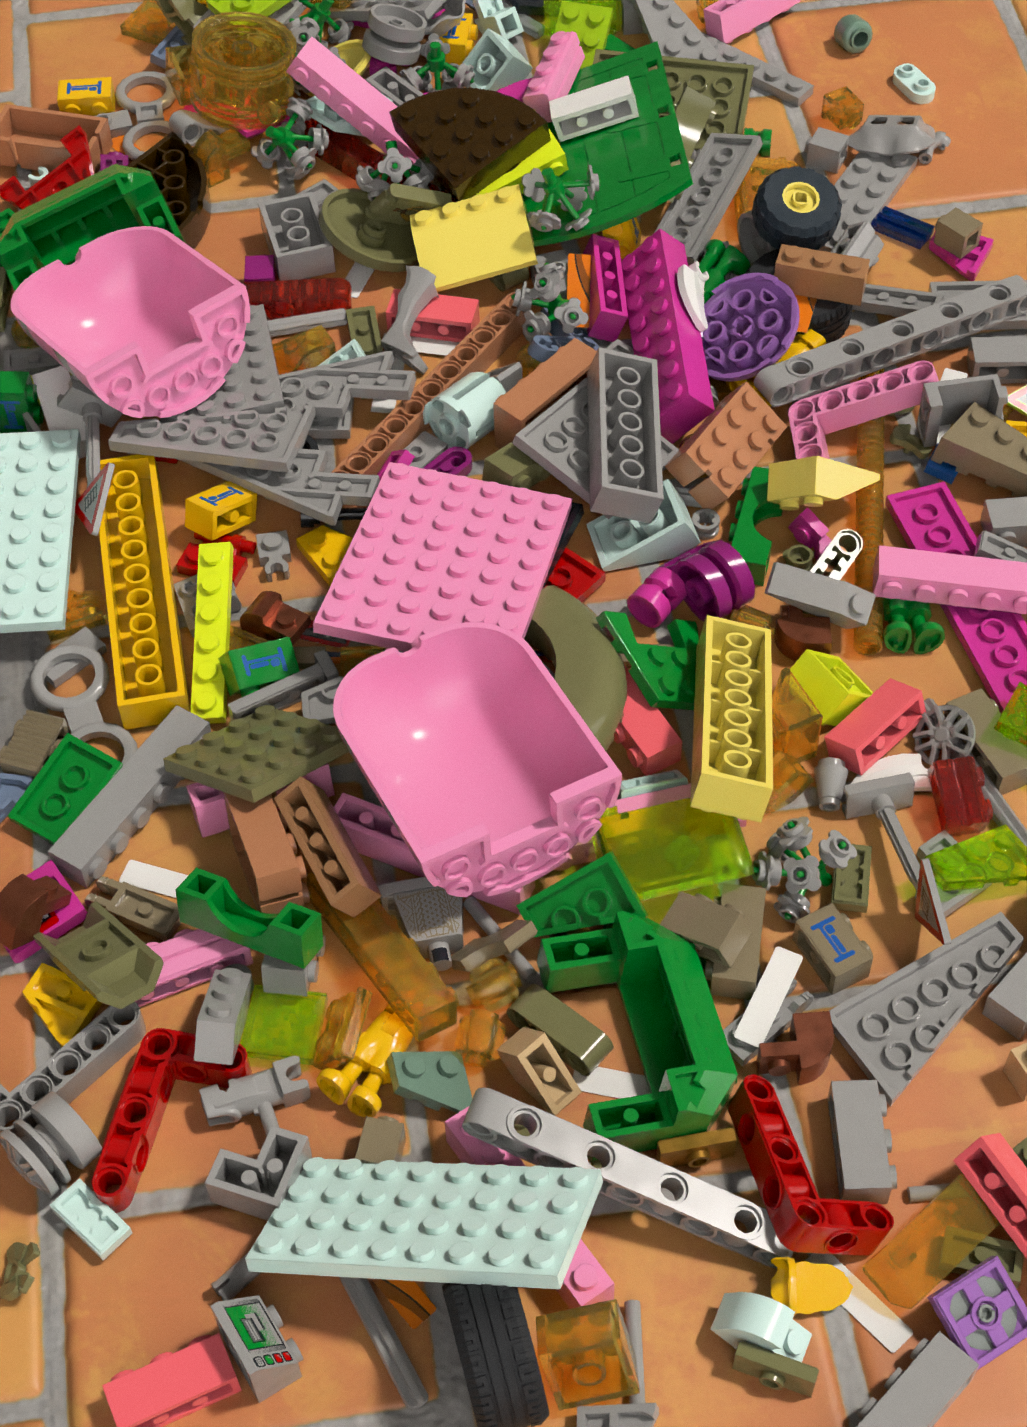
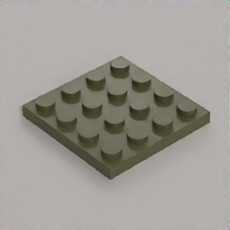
M264 705L256 708L254 713L244 718L232 720L229 726L219 731L206 733L203 735V739L191 745L177 748L175 753L163 758L167 772L255 803L294 782L300 776L303 777L348 753L349 750L343 742L337 726L321 723L317 719H308L294 712H286L272 705Z

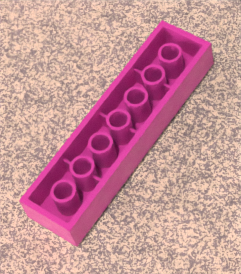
M658 229L652 236L647 237L636 250L628 254L621 264L634 355L657 360L660 432L662 437L673 444L713 413L715 408L701 332L694 325L678 287V268L683 264L688 266L685 245L662 229Z

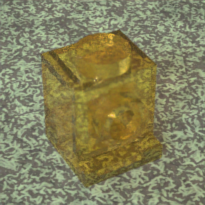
M845 86L824 94L821 117L823 119L828 118L839 130L846 127L854 129L862 121L864 103Z

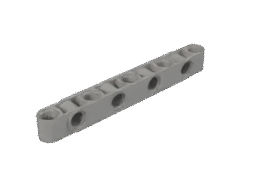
M483 1087L475 1091L462 1123V1128L469 1135L534 1165L555 1168L582 1167L584 1169H601L603 1184L599 1191L600 1194L766 1266L777 1269L771 1263L772 1258L792 1257L793 1251L787 1249L777 1238L767 1210L753 1202L496 1090ZM519 1124L526 1127L530 1136H523L517 1133L514 1125ZM587 1156L597 1158L601 1162L602 1168L593 1167L589 1163ZM661 1188L671 1191L675 1201L665 1198ZM734 1220L741 1221L746 1226L747 1233L738 1230Z

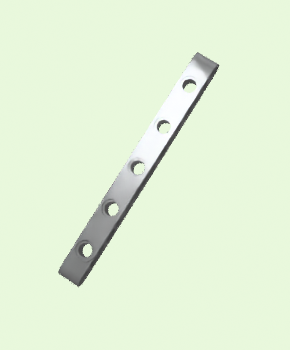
M1014 275L795 355L785 361L762 369L754 379V386L773 407H779L978 333L1027 313V282L1020 275Z

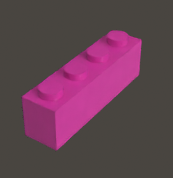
M592 234L583 254L591 255L590 322L587 333L589 337L614 342L628 318L619 241Z

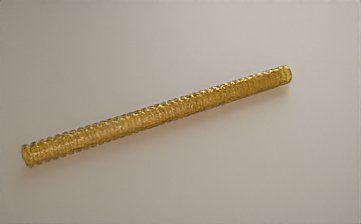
M885 368L858 378V381L884 373ZM884 416L857 424L856 466L880 474L879 481L856 491L855 531L861 536L863 547L855 558L854 584L873 593V564L879 545L884 546ZM875 596L867 626L854 628L853 647L859 654L875 655L883 649V597Z

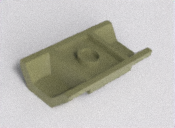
M97 901L90 904L83 926L60 939H55L40 932L33 935L35 942L51 956L52 961L83 991L87 990L97 1001L119 1009H123L153 992L164 965L162 958Z

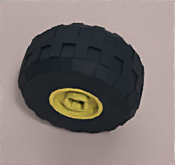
M793 166L776 170L764 178L755 195L752 207L754 227L763 240L776 249H780L781 244L818 250L830 241L838 226L842 208L839 192L827 177L815 172L813 169Z

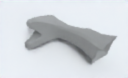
M406 265V283L398 294L396 319L380 343L385 350L392 351L396 358L424 375L428 367L414 348L410 332L413 323L422 309L434 297L439 298L434 285L436 276L423 267Z

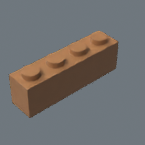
M300 776L274 798L332 907L355 918L382 896L323 789Z

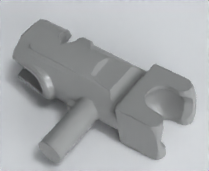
M298 1056L287 1057L273 1062V1068L237 1079H229L227 1092L220 1090L217 1084L199 1089L202 1106L209 1126L237 1122L241 1117L254 1113L255 1116H260L267 1137L272 1125L279 1127L273 1106L284 1104V1107L287 1108L305 1102L310 1098L309 1083L306 1079L292 1081L302 1074L300 1058Z

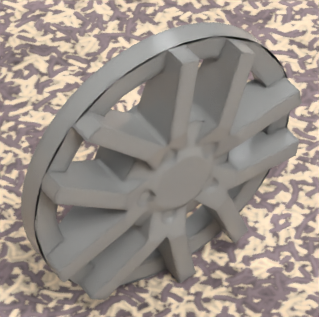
M935 705L933 709L922 714V719L918 723L916 732L913 733V738H915L914 748L918 754H921L922 760L927 764L937 768H950L961 763L970 754L975 743V725L972 718L963 709L953 705ZM943 711H951L945 718ZM960 714L962 718L955 725H953L954 721ZM934 715H936L938 718V723L936 725L931 719ZM927 724L929 730L923 731L925 725ZM966 725L968 727V736L959 733ZM930 737L929 742L922 744V738ZM959 739L967 741L964 750L956 746ZM931 749L930 757L924 751ZM951 749L960 753L952 760H950ZM940 750H942V762H937Z

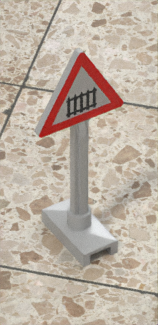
M71 378L67 392L64 395L59 394L57 397V406L83 416V421L85 422L86 476L88 485L75 502V513L88 532L97 536L115 464L108 462L100 471L99 423L113 427L123 413L103 402L83 383Z
M911 773L843 785L846 804L842 805V811L845 818L849 819L875 814L882 821L905 873L916 889V920L943 945L951 944V937L929 858L921 859L919 864L895 814L896 809L913 806L915 781Z

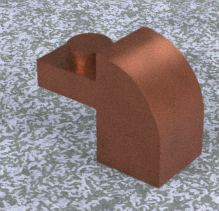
M273 591L261 592L240 617L243 636L259 644L290 637L293 646L311 624L310 615L283 603L281 594Z
M788 603L781 605L780 618L776 619L774 635L777 648L783 655L793 661H797L806 649L831 654L830 617H803L801 609Z
M24 874L14 878L0 892V943L13 950L34 941L33 935L40 932L43 915L69 905L72 893L47 875L36 880H31Z
M830 1011L792 1014L789 1030L791 1041L759 1043L757 1055L758 1074L769 1073L772 1076H783L790 1072H796L798 1085L812 1082L820 1077L828 1066L834 1041Z

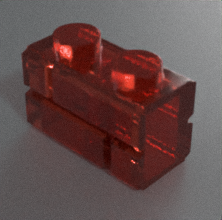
M973 756L933 762L927 773L941 832L946 830L951 836H959L961 834L966 835L984 831L990 823L989 820L993 818V809L990 800L984 799L981 787H984L985 777L982 767H976Z

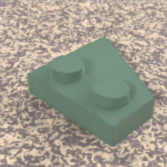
M461 1051L391 1052L387 1058L395 1094L409 1100H418L424 1106L436 1111L443 1107L459 1113L470 1106L473 1098Z

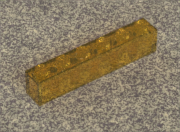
M314 873L306 874L311 904L321 913V917L418 1042L457 1024L459 999L456 992L451 986L446 987L439 978L434 964L430 961L426 962L420 954L415 940L411 937H406L401 930L397 918L393 914L389 915L386 912L380 898L354 918L332 907Z

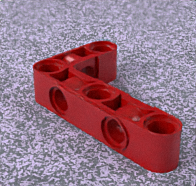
M156 1028L145 1034L133 1067L128 1074L92 1178L93 1190L101 1202L107 1204L115 1213L124 1211L130 1206L142 1172L146 1167L176 1079L207 1085L217 1084L218 1087L228 1089L229 1079H237L252 1074L247 1051L241 1044L238 1045L233 1063H240V1065L233 1069H227L226 1066L228 1065L194 1061L196 1034L166 1028ZM160 1049H168L163 1054L155 1055ZM138 1115H144V1116H145V1117H144L141 1121H139V1122H136V1123L130 1122L131 1119H133L135 1116H138ZM121 1185L117 1191L105 1193L106 1189L110 1186Z
M747 1075L727 1107L780 1243L791 1251L801 1253L872 1255L893 1228L894 1220L891 1213L884 1206L875 1202L819 1198L773 1086L768 1080L759 1075Z

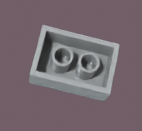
M313 192L258 203L262 231L270 254L274 255L280 284L336 272L333 245L326 239L320 228L318 220L320 210Z

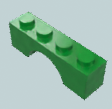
M754 466L750 478L745 477L743 481L741 496H745L744 501L738 500L735 519H738V523L731 524L728 541L732 542L731 546L739 552L747 563L753 576L754 584L763 586L770 563L772 541L763 537L756 530L755 526L768 518L782 516L783 510L780 509L779 504L767 501L769 469Z
M197 867L175 889L179 919L184 924L303 969L324 946L321 913L288 902L280 913L267 914L260 912L243 902L233 891L226 878Z

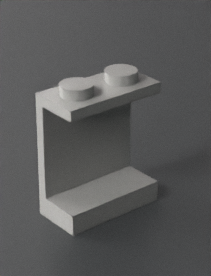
M998 374L924 383L917 421L923 446H936L939 426L954 424L974 402L1004 421L1003 406L1008 403V392L1006 386H1001Z

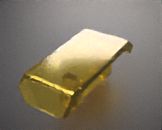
M960 1172L891 1241L869 1259L862 1270L891 1304L912 1309L990 1234L1000 1222L964 1174Z

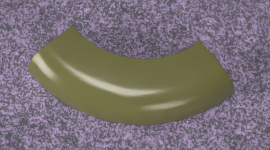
M555 585L546 586L541 590L524 640L537 648L549 661L553 662L556 669L554 680L604 750L607 751L614 740V733L619 722L622 723L623 710L627 700L626 671L622 656L612 646L611 642L614 638L608 628L601 629L596 620L597 615L588 606Z

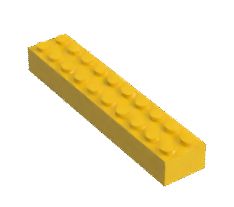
M141 454L100 460V471L108 462L115 464L101 520L99 536L117 705L125 730L158 725L176 705L190 712L160 478L155 456Z

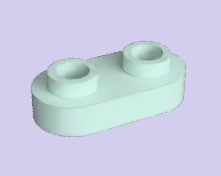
M905 63L894 69L893 84L912 102L927 104L933 101L936 86L913 64Z

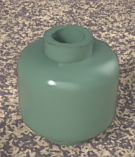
M856 14L842 17L834 30L835 41L850 53L864 51L869 46L873 35L869 23Z

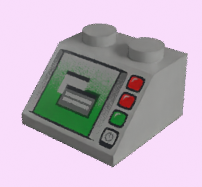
M257 1295L218 1301L210 1306L223 1340L259 1403L302 1377L298 1363L304 1360L293 1338L285 1341L279 1331L284 1324L273 1304L266 1308L260 1296Z

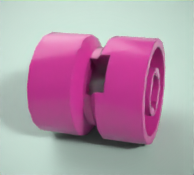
M658 567L628 597L627 607L634 618L641 624L650 628L659 627L670 615L671 611L676 609L686 598L685 583L672 570Z

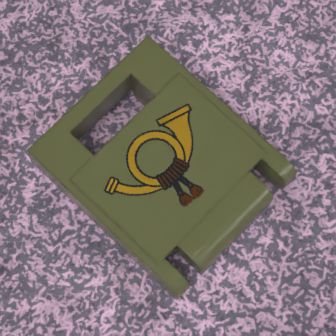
M392 183L388 190H384L366 207L365 212L369 219L411 226L409 215L416 214L422 210L444 206L452 202V195L436 190Z

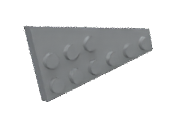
M631 0L636 13L640 15L643 22L642 28L644 33L648 35L650 43L658 41L662 56L727 62L674 0Z
M303 405L304 410L287 412V407L275 408L274 413L258 414L255 410L206 414V419L190 420L189 416H177V421L160 423L157 418L121 421L116 426L108 442L110 451L288 473L316 415L315 405Z
M1002 912L952 939L951 944L940 946L829 1010L834 1035L868 1079L877 1080L879 1093L885 1094L886 1101L890 1107L1022 946L1023 936Z

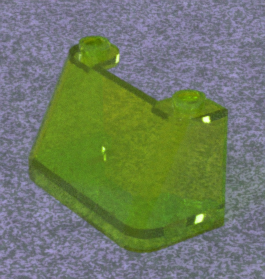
M691 797L631 811L618 812L617 806L613 808L607 807L599 819L602 826L592 837L597 859L611 851L614 853L639 900L643 901L753 875L752 860L738 818L716 812H705L701 809L690 807Z

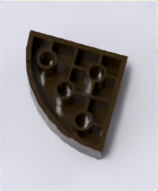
M450 88L430 92L411 99L389 112L397 134L448 193L452 195L456 202L472 198L551 141L547 121L534 109L513 97L492 90Z
M171 132L127 166L151 172L186 244L194 249L205 234L211 216V199L204 164L201 158H198L194 153V148L187 141L185 144L174 132Z

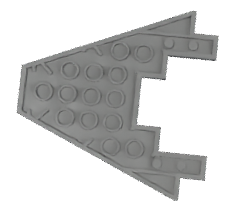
M385 351L281 374L279 379L287 412L304 410L303 405L314 404L315 416L344 418L351 397L410 400L416 383L415 371L391 370L394 362L393 352ZM310 427L288 473L178 459L262 495L268 500L276 501L334 526L338 520L342 505L369 506L380 482L379 475L324 472L328 462L327 451L302 449Z

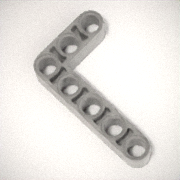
M133 1002L123 1009L109 1006L10 1093L0 1084V1133L5 1129H9L20 1138L14 1125L10 1127L4 1126L11 1120L22 1119L34 1128L37 1124L30 1113V1107L37 1102L34 1101L36 1097L53 1091L70 1104L144 1038L146 1033V1025L138 1004ZM126 1020H133L127 1025H120ZM105 1044L101 1049L92 1050L97 1045ZM70 1069H76V1071L70 1075H63L66 1071Z

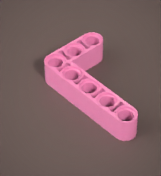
M925 360L917 361L794 402L788 410L796 459L812 456L830 459L825 438L826 434L920 405L924 383L939 381L933 364Z

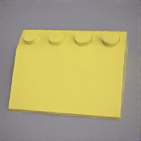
M519 184L506 186L496 191L478 194L472 198L450 202L441 207L422 210L416 214L409 215L419 267H423L436 276L434 285L437 292L538 264L531 227L527 219L528 212Z

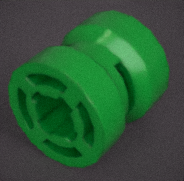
M744 128V135L761 137L763 145L758 154L761 157H770L772 129L755 131L753 128Z

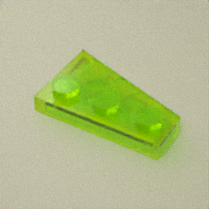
M1006 824L929 854L924 858H929L935 882L943 891L983 888L986 883L1003 882L1004 886H1017L1019 881L1027 880V847Z

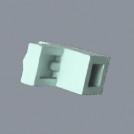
M472 0L479 17L474 21L482 35L489 28L508 40L524 31L515 6L504 8L502 0Z
M750 1292L724 1293L710 1329L735 1349H737L739 1341H744L799 1362L803 1361L812 1337V1333L793 1320L795 1311L774 1299Z

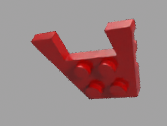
M78 125L60 139L71 154V157L28 190H25L19 180L13 175L0 185V198L22 210L93 175L94 169L87 134L82 127Z

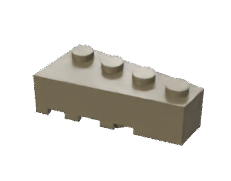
M974 402L941 437L931 460L942 464L944 461L956 466L955 471L966 476L968 473H972L986 480V485L995 489L996 487L1006 488L1012 491V496L1027 497V437Z

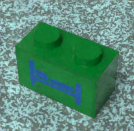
M0 371V433L26 432L27 428L22 415L26 412L31 415L37 426L43 423L44 413L37 401V385L32 383L30 372Z
M290 637L230 650L219 658L230 696L241 694L244 697L300 671Z

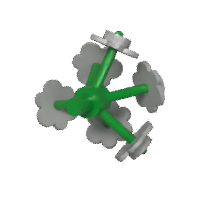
M588 165L587 180L562 182L559 176H555L552 168H545L542 172L538 168H533L531 173L524 174L521 180L522 185L525 187L523 194L526 197H531L534 202H541L544 199L542 210L527 214L529 225L542 232L560 229L561 219L556 214L550 213L553 201L558 200V202L562 203V210L569 211L574 218L565 226V230L568 231L574 228L577 231L585 228V225L590 221L588 216L591 214L592 209L589 208L581 214L577 213L582 208V201L587 199V192L584 189L587 186L590 200H593L595 191H599L601 183L598 174H593L592 166Z

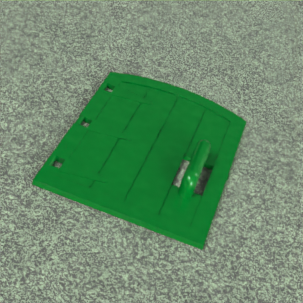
M658 41L579 69L568 95L629 76L636 98L639 117L559 142L553 122L547 123L548 129H550L566 155L569 170L559 176L562 182L587 180L588 165H591L593 174H598L601 183L599 191H595L593 200H590L587 186L584 189L587 192V199L582 201V208L577 213L581 214L589 208L592 209L591 214L588 216L590 221L585 225V228L577 231L571 228L566 231L565 226L574 218L569 211L562 210V203L558 202V200L553 201L550 213L556 214L561 219V228L542 232L531 227L534 247L580 238L616 226L659 206L693 185ZM657 65V69L648 71V68H651V67H654V66ZM668 111V116L659 117V114ZM680 159V165L671 167L672 162ZM522 194L528 213L542 210L544 199L541 202H534L531 197H526Z

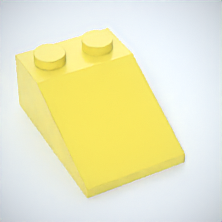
M820 456L769 464L767 501L779 504L780 509L788 511L798 510L799 505L821 507L825 501L837 500L879 481L880 474Z

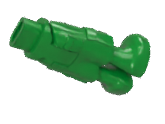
M712 239L706 243L703 249L704 256L701 262H699L700 271L702 273L707 271L709 274V279L704 284V304L714 295L712 290L725 282L724 277L729 272L737 276L743 275L751 266L741 251L732 245L726 248L723 242L718 239Z
M883 597V614L885 621L888 622V625L883 630V639L889 650L904 654L909 650L912 643L915 654H924L937 649L944 642V628L936 622L929 621L932 617L930 603Z

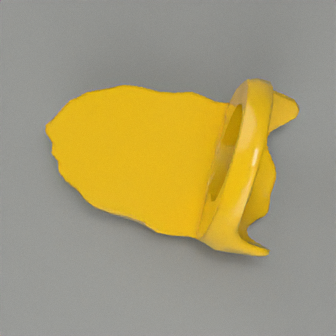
M775 1257L771 1259V1263L777 1267V1272L771 1279V1296L774 1300L795 1311L794 1316L799 1313L809 1315L818 1311L833 1310L849 1298L853 1289L844 1272L830 1264H814L808 1261L795 1263V1259L791 1257Z

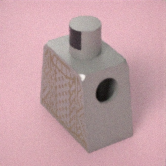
M441 887L395 894L396 916L412 957L416 960L429 958L433 971L449 969L452 966L451 954L464 947L463 897L449 895Z

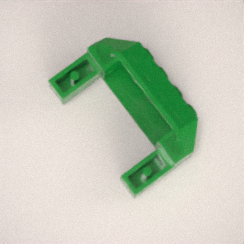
M114 164L12 214L0 237V263L6 270L15 291L30 275L56 260H60L64 265L73 264L76 261L75 257L79 251L78 248L117 230L130 227L152 226L169 231L183 242L185 240L151 172Z
M626 911L616 912L613 928L541 939L537 965L543 987L549 993L617 983L650 1094L588 1104L583 1128L637 1152L657 1149L659 1140L710 1131L728 1102L734 1085L737 1084L738 1073L695 945L649 918Z

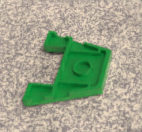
M603 611L596 617L601 629L607 626L614 637L611 644L616 652L624 654L631 664L632 668L628 672L651 707L694 710L696 650L699 641L696 621L675 619L668 624L667 628L675 646L668 647L637 643L626 613Z

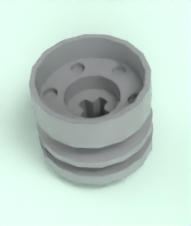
M49 1091L30 1107V1113L37 1125L33 1128L22 1119H16L13 1125L20 1138L9 1129H5L0 1133V1143L7 1153L8 1160L17 1172L29 1184L37 1187L48 1197H52L59 1191L52 1175L64 1184L71 1180L70 1173L64 1162L68 1160L79 1169H84L101 1154L102 1147L91 1129L76 1111L59 1095Z

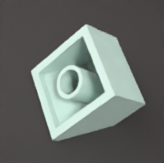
M487 28L463 61L467 66L470 64L474 66V83L470 87L497 91L515 82L524 80L533 69L506 38Z

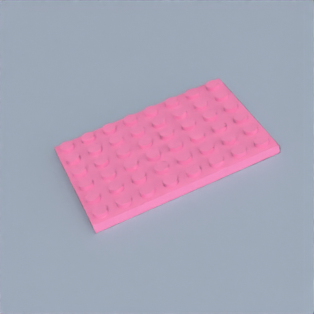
M389 462L315 617L313 633L384 648L394 647L398 651L403 652L412 649L411 643L416 637L444 626L463 622H483L498 625L511 630L524 639L572 508V498L503 485L497 482L468 478L462 475L438 472L432 469L408 466L403 463Z

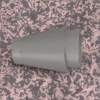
M833 757L822 758L818 761V766L814 768L819 808L824 811H837L840 809L843 785L846 784L848 769L845 768V762L841 759Z

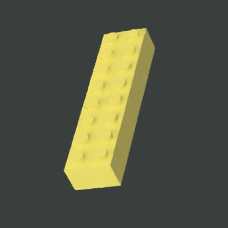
M707 615L696 650L690 807L698 808L705 812H716L734 816L740 820H751L761 823L773 791L771 629Z

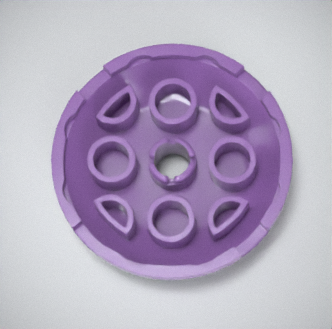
M748 273L731 278L712 290L714 295L704 304L708 329L701 332L708 376L726 382L743 381L757 376L762 369L776 364L791 346L799 326V305L791 288L774 275Z

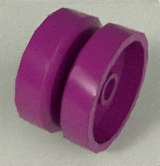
M722 540L711 542L703 547L699 553L687 556L675 566V573L685 583L687 596L684 599L685 603L704 622L707 615L724 619L732 610H739L749 604L755 597L754 580L747 563L736 549Z

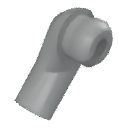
M937 131L935 143L931 147L920 151L918 159L922 164H929L932 161L933 152L937 147L940 150H945V146L948 147L950 145L951 139L946 136L945 132Z

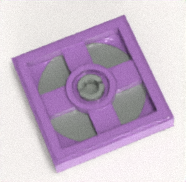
M990 1256L927 1297L952 1342L979 1364L978 1369L1027 1338V1307L998 1256Z

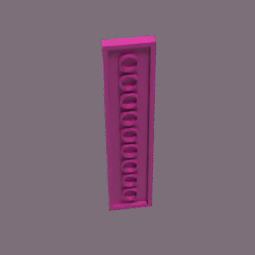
M945 481L886 496L885 505L909 549L974 556L977 537ZM940 604L989 696L996 702L999 712L1007 723H1011L1015 727L1022 743L1027 744V625L1021 614Z

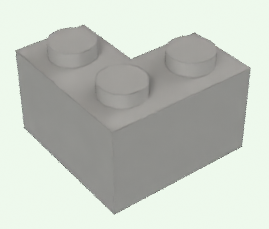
M272 1125L257 1160L220 1148L205 1181L210 1201L268 1221L274 1209L280 1207L288 1194L290 1186L295 1183L303 1170V1164L312 1158L308 1136Z

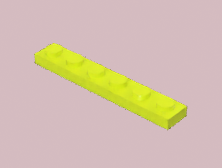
M231 542L199 544L191 713L208 721L210 724L226 723L228 689L219 658L229 651L234 550Z

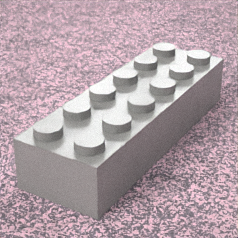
M599 347L587 372L590 511L651 523L664 499L657 360Z

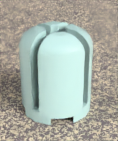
M481 371L471 372L425 405L423 410L424 424H430L437 438L448 444V449L451 447L468 449L494 430L493 403L500 395H504L506 391L502 384L494 377H490L488 373Z

